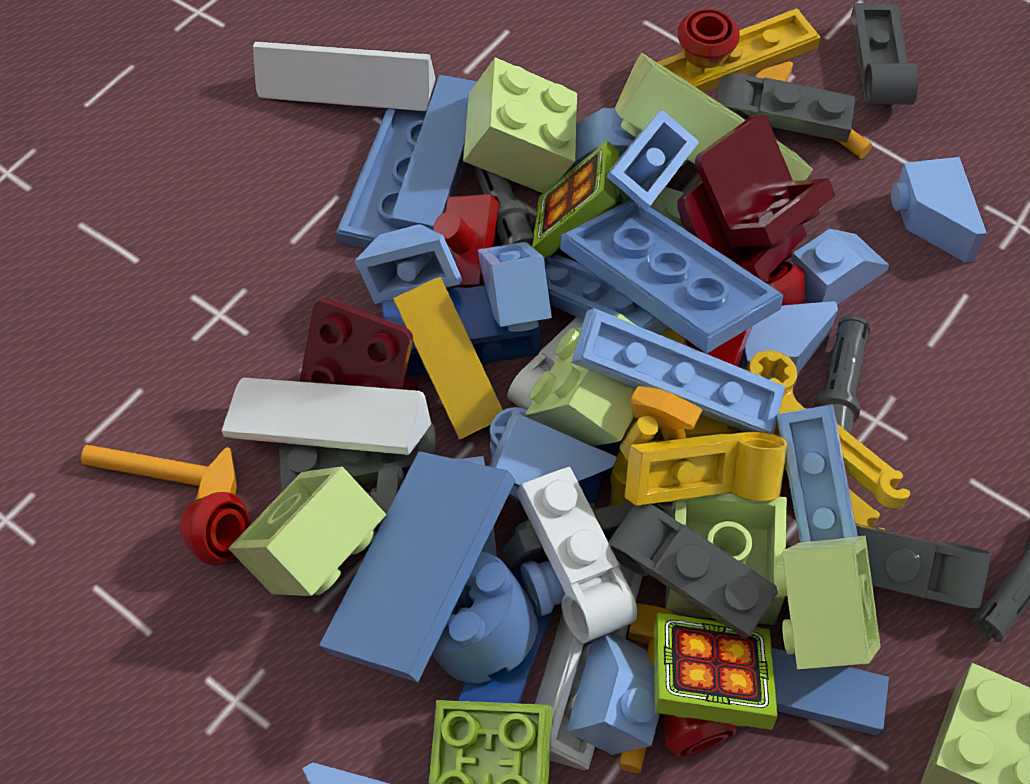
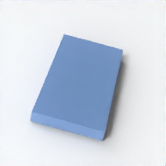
M387 108L336 231L337 243L366 249L379 234L399 230L392 228L391 215L427 111ZM462 161L451 197H454L466 162Z
M633 199L561 235L560 250L706 354L781 309L783 294L651 207L645 210Z
M419 451L319 646L330 655L419 682L516 481L509 471Z

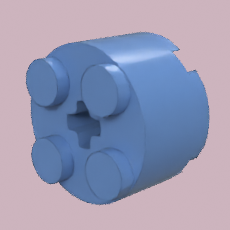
M481 551L432 653V657L450 676L462 682L482 683L492 680L488 675L504 667L509 672L527 656L537 635L538 622L532 602L507 566L498 557Z

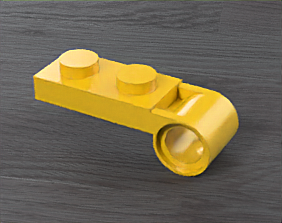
M751 431L630 445L625 498L636 506L730 492L739 497L754 501L775 500L780 496L787 442L782 437L771 433Z

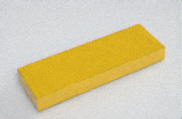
M441 276L392 298L406 328L413 334L415 348L458 439H462L491 425L492 420L503 409Z

